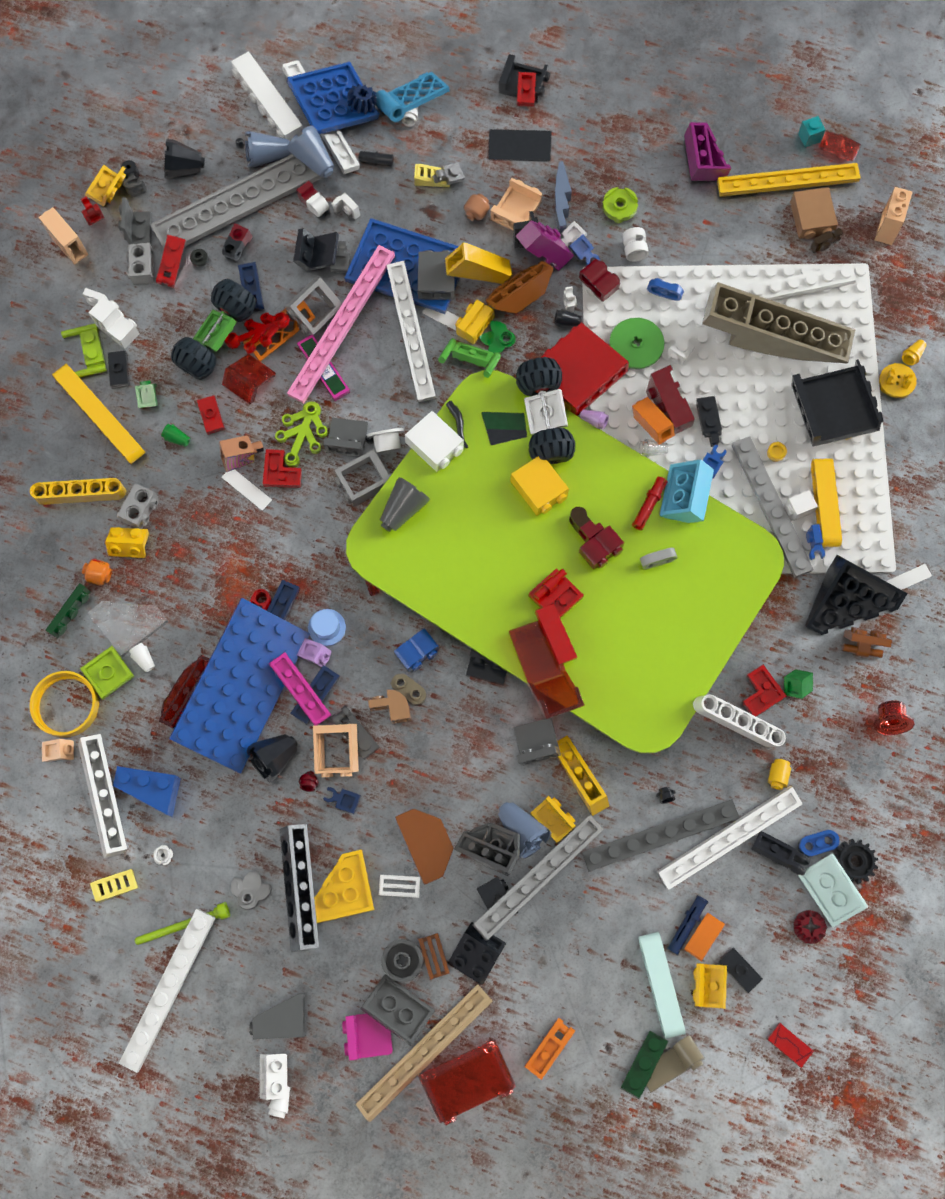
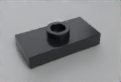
M126 350L108 353L110 387L130 386Z
M734 947L718 961L720 965L727 966V972L747 993H750L763 980Z

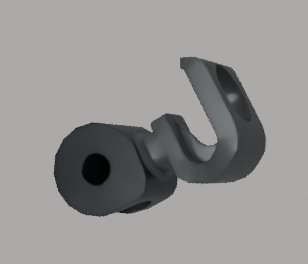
M131 160L123 162L121 168L122 166L126 168L123 186L127 194L135 197L146 193L147 189L144 182L137 181L140 173L135 162ZM136 187H142V189L134 191Z

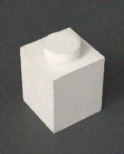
M810 490L788 498L785 503L786 513L788 516H791L793 521L814 513L818 507Z

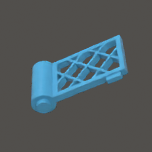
M426 72L418 76L419 78L388 93L385 90L378 91L376 93V106L393 122H399L403 119L406 112L449 92V86L433 72Z

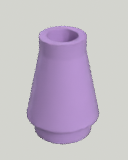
M583 409L580 418L597 429H605L609 415L601 411Z

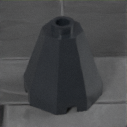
M166 139L165 146H167V150H165L164 178H176L201 172V168L205 166V157H202L201 152L174 139Z
M284 734L254 742L248 746L246 752L248 756L252 754L253 759L250 761L263 779L268 777L267 781L271 783L279 776L294 756L298 744L294 737Z

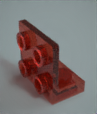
M247 354L225 368L222 385L248 404H251L255 401L258 387L275 377L276 372L250 354Z

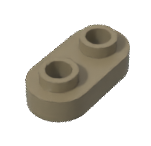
M397 674L392 678L391 686L393 690L400 692L410 704L418 706L425 702V689L405 674ZM399 680L405 682L403 686L397 685ZM416 691L420 693L417 698L413 697V693Z

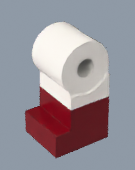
M309 180L297 189L299 200L317 217H320L330 209L327 201L315 190Z

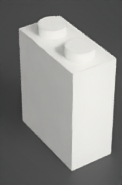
M433 411L405 434V443L436 472L441 468H446L450 460L454 456L458 457L464 450V440Z

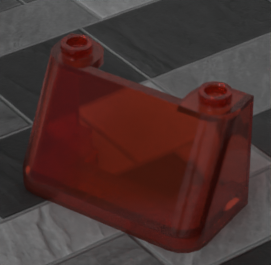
M496 1038L418 1075L439 1123L444 1122V1125L456 1121L455 1116L499 1095H502L504 1098L513 1094V1088L516 1087Z

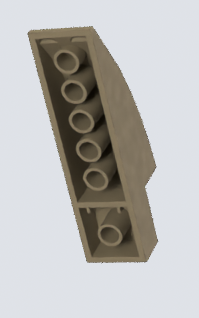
M719 282L710 291L702 322L703 325L730 333L729 345L783 358L845 364L849 362L856 330Z

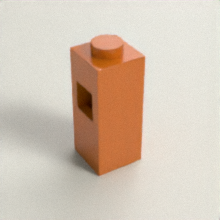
M648 397L632 406L634 419L659 445L675 436L674 424Z

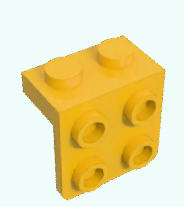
M103 165L85 195L103 207L107 202L110 204L117 189L119 190L124 182L123 180L126 177L124 171L126 168L122 166L117 174Z

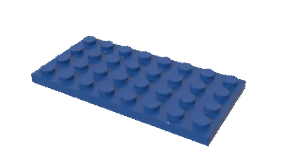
M240 598L169 739L241 774L249 758L246 752L247 748L254 742H257L285 686L269 663L285 652L295 665L299 657L297 653L304 639H308L310 633L244 598Z

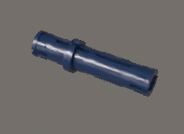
M697 895L689 911L686 910L684 920L667 947L669 951L679 955L696 922L701 920L700 915L709 903L706 899Z

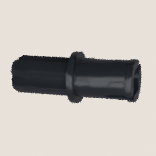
M360 151L358 159L360 162L374 163L375 166L377 164L393 166L394 155L378 153V151L375 153Z

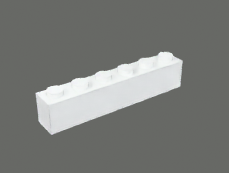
M249 51L231 61L233 66L231 71L236 79L239 78L244 91L250 93V99L254 104H258L262 116L265 115L267 117L270 127L276 129L277 136L289 139L290 142L296 134L298 137L302 135L303 125Z
M101 734L82 737L79 740L78 746L103 857L108 858L124 854L127 846Z

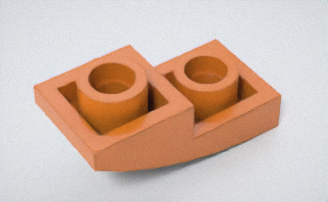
M707 913L684 950L702 962L725 924Z

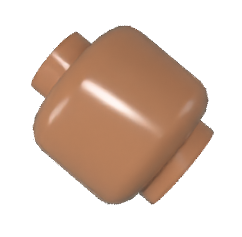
M480 193L471 195L464 205L465 216L471 221H481L490 209L489 200Z

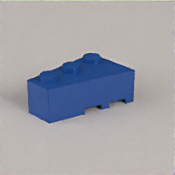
M117 766L113 786L173 818L181 778L171 774Z

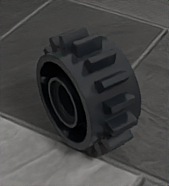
M850 839L849 845L844 841L841 843L842 847L838 846L836 848L838 853L834 854L852 883L854 880L856 884H861L862 880L868 882V876H875L873 870L878 869V866L875 865V861L878 858L874 857L876 851L869 849V843L863 845L862 840H858L855 843L854 839ZM853 856L859 860L858 867L853 866L851 863Z

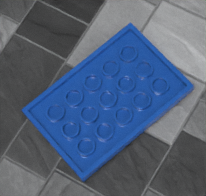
M370 218L345 275V282L355 284L378 245L395 253V257L390 264L400 261L405 262L414 304L445 314L451 300L418 299L419 252L426 250L432 252L448 250L453 252L459 246ZM387 269L374 291L394 297ZM455 277V289L460 277Z

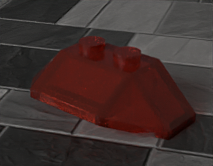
M200 655L196 661L183 670L162 704L161 717L159 718L160 723L174 729L210 658Z

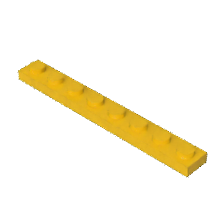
M858 163L718 177L717 185L719 197L854 183L859 182L861 177Z

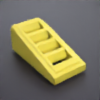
M415 164V186L450 187V185H447L446 180L435 183L432 178L433 175H436L435 171L441 168Z
M133 869L90 883L95 901L98 903L138 889ZM125 876H127V878H128V882H129V885H130L129 887H126V884H125V881H124V878H123V877H125ZM117 879H119V882H120V885H121V889H120V890H118V887H117V883H116V880H117ZM109 882L111 883L113 892L111 893L107 884ZM101 885H102V887H103V890H104L105 895H102V893H101V890H100V886H101Z

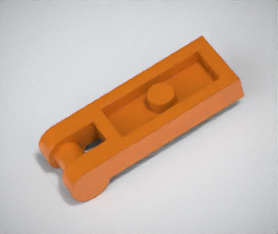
M559 1017L524 1066L541 1080L575 1032L571 1026L568 1028L564 1025V1021ZM557 1031L564 1034L561 1040L554 1036Z

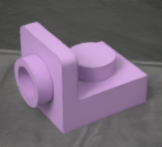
M305 638L297 656L322 668L328 662L332 651L323 644Z

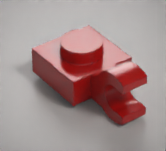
M87 196L80 199L85 207L81 212L89 226L105 218L97 203L92 205Z

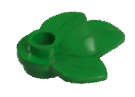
M491 321V331L479 336L481 342L489 346L488 351L494 354L496 352L501 353L505 348L512 347L516 340L514 333L507 330L506 325L499 321Z

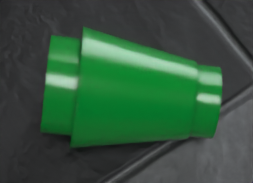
M167 424L161 434L165 441L184 447L188 445L191 439L174 424Z

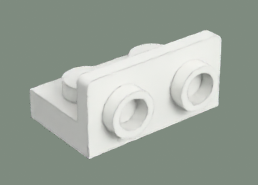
M260 1054L261 1099L287 1098V1054Z

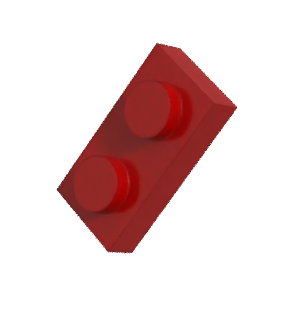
M519 72L517 106L534 107L536 73Z

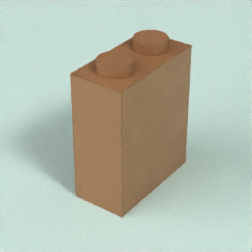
M829 187L793 193L790 204L799 239H811L829 231L832 232L837 228L838 223Z

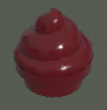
M308 771L301 775L299 787L306 792L315 791L319 781L313 771Z

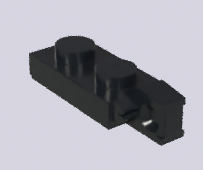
M715 396L697 398L696 406L702 435L705 438L709 437L710 447H714L720 443L719 436L722 435Z

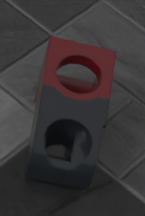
M235 223L223 246L222 255L237 261L246 244L250 243L253 237L249 229Z

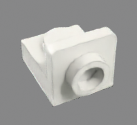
M346 193L336 197L332 202L335 214L344 210L348 216L351 215L355 220L361 216L359 206Z
M85 288L83 296L91 306H95L102 297L107 299L105 294Z
M679 337L674 345L669 347L667 357L673 363H678L682 366L695 346Z

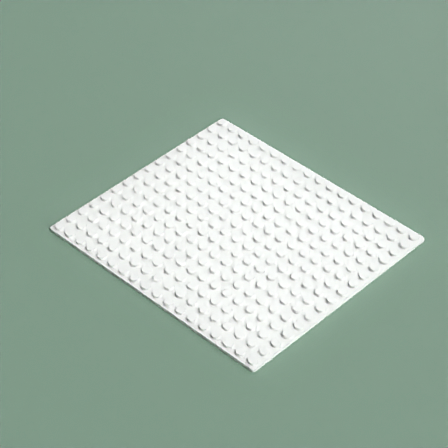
M849 264L607 267L608 271L612 274L615 273L619 277L620 287L604 302L598 299L591 289L582 282L583 324L608 345L611 333L616 325L629 318H644L653 322L659 327L664 337V350L656 363L643 369L628 368V372L586 408V410L601 411L609 415L607 426L605 429L600 428V430L668 471L670 464L700 459L703 461L707 452L711 454L713 447H710L709 437L705 438L702 435L696 399L715 396L722 428V435L719 436L720 443H718L716 451L722 453L724 450H727L722 459L724 461L714 479L712 478L709 492L711 497L765 528L774 536L734 452L732 443L749 436L751 437L784 508L788 498L810 490L814 498L811 461L812 459L832 458L842 533L841 547L823 548L825 551L823 559L820 558L819 553L815 552L814 560H810L809 553L812 549L810 543L807 542L806 532H808L811 525L817 524L816 512L814 511V513L794 521L791 516H788L814 569L807 574H825L836 555L845 558L870 573H893L896 570L883 423H881L880 431L812 447L791 386L792 375L800 373L801 379L854 367L855 361L859 359L861 366L865 367L866 380L871 383L872 396H875L877 399L878 412H882L868 264H852L857 279L855 284L772 300L856 329L847 364L783 358L729 345L730 333L703 325L702 322L710 291L717 282L737 288ZM660 278L671 284H679L684 290L682 299L674 301L650 293L647 290L649 281ZM679 337L695 346L682 366L678 363H673L667 357L669 347L673 346ZM635 340L634 344L640 346V343ZM671 365L673 368L671 371L674 382H679L680 387L677 389L682 398H686L695 420L692 427L675 434V436L659 445L634 419L632 406L648 397L646 390L651 373ZM773 442H781L787 448L785 458L779 462L772 461L767 456V449ZM784 557V568L781 574H792Z

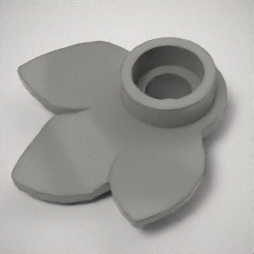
M253 870L243 880L234 877L231 882V891L238 898L239 906L242 909L250 910L258 904V901L264 900L269 896L271 885L261 884L260 874L257 870ZM247 896H250V897H251V900H250V901H248V902L244 901V899H245Z

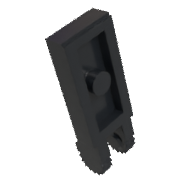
M763 831L759 832L751 850L787 869L789 868L791 872L801 876L805 874L806 868L798 863L803 865H809L810 858L797 851L798 849Z

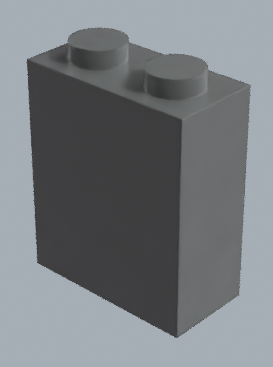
M430 250L419 252V300H455V277L447 276L445 258L452 252L448 250L442 252H432Z

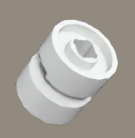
M634 227L624 231L622 238L626 259L636 262L648 257L649 251L645 230L640 227Z

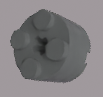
M398 939L388 944L381 958V965L384 973L392 980L408 982L415 979L421 973L424 957L422 950L416 943L406 939ZM400 955H403V957H408V961L405 962L406 966L404 967L402 964H398V960H400Z

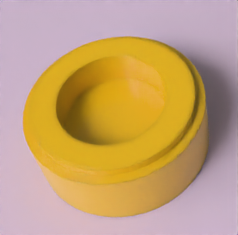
M773 442L767 449V456L775 462L783 460L787 454V448L781 442Z

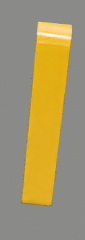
M67 363L52 374L55 380L130 464H133L145 454L142 447Z

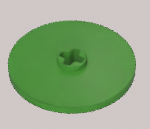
M629 318L620 322L613 329L609 346L629 361L628 368L643 369L653 365L661 357L664 350V337L659 327L653 322L644 318ZM636 340L640 343V346L634 344V341Z

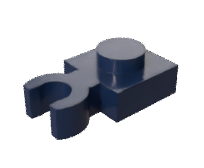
M327 787L328 791L333 792L332 798L324 797L323 800L325 802H337L335 808L355 814L361 795L345 789H341L339 794L334 788Z

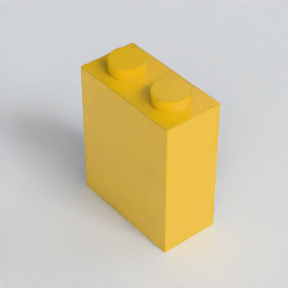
M539 456L511 473L510 482L536 516L541 513H547L554 504H560L567 499L569 488L547 460L540 459Z

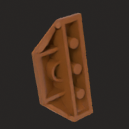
M541 261L538 265H532L520 271L494 289L489 298L485 300L486 303L496 310L517 314L545 294L553 267Z

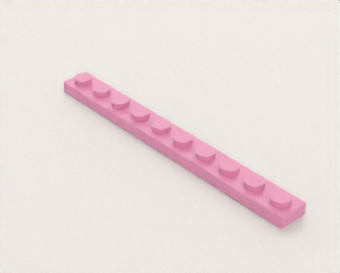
M378 245L288 390V396L303 404L305 403L387 270V265L394 259L395 253Z

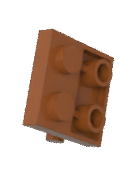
M851 627V630L845 629L843 637L857 642V646L843 644L842 651L855 653L857 656L862 657L874 656L882 658L883 650L873 649L871 644L891 648L892 640L887 638V634H883V632L871 630L869 634L861 628Z

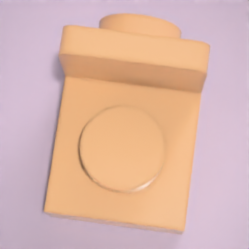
M55 739L42 742V762L74 759L73 740Z

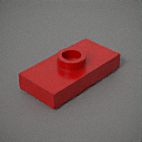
M215 395L197 400L207 435L225 430Z

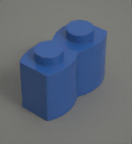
M424 628L394 650V653L408 672H410L411 670L416 671L421 668L422 662L427 658L429 660L434 658L438 654L439 646Z

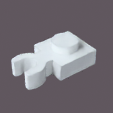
M574 221L561 233L564 237L561 240L568 247L582 234L586 237L587 232Z
M565 287L563 294L565 310L574 313V308L577 307L576 296L573 295V287Z

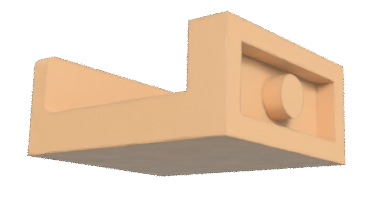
M511 178L509 187L497 206L493 205L490 210L491 220L513 231L514 223L529 221V211H533V214H535L542 202V192L535 187L524 184L521 180Z

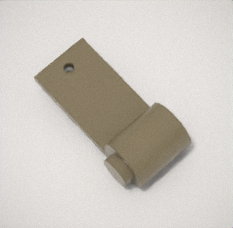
M691 1036L683 1038L673 1048L662 1054L647 1084L650 1093L687 1070L692 1069L695 1071L703 1065L702 1061L705 1058Z

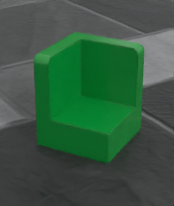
M795 669L784 677V693L786 696L803 699L813 691L812 672Z

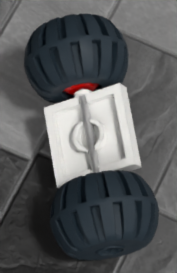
M539 357L523 362L516 372V383L524 395L531 396L524 398L530 434L532 435L529 441L531 459L533 460L539 456L540 459L547 460L550 464L567 462L573 457L575 440L572 434L564 428L568 427L562 390L559 389L562 382V370L560 365L553 358Z

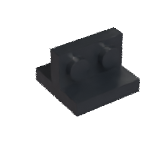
M471 648L466 676L504 686L507 671Z

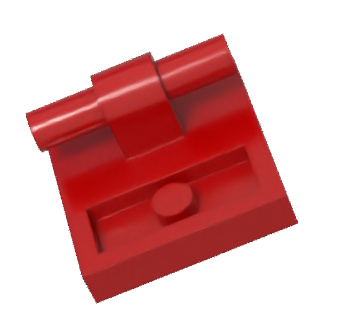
M556 568L528 596L540 608L554 604L561 618L584 597V594L565 577L567 573L564 569L558 570Z

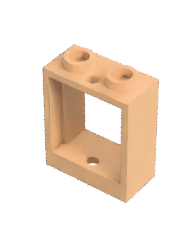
M894 187L883 209L875 241L889 245L893 244L905 221L913 191Z
M357 724L313 726L315 774H321V777H333V773H340V777L352 776V772H358ZM349 732L350 767L325 768L324 733Z

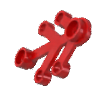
M268 312L263 313L260 316L262 323L249 319L244 323V327L249 332L239 336L235 332H231L224 342L229 348L236 349L240 346V342L252 337L243 346L246 353L251 354L256 350L255 344L258 340L263 347L270 346L272 344L271 337L279 329L286 328L290 318L284 312H279L274 316Z

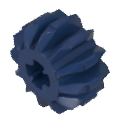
M358 83L357 87L352 86L347 95L348 106L352 108V111L357 110L358 114L363 112L366 115L367 112H372L377 103L376 92L372 90V87L368 88L366 84L361 86Z

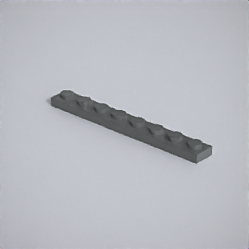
M733 799L589 849L582 852L588 872L737 820L740 817Z

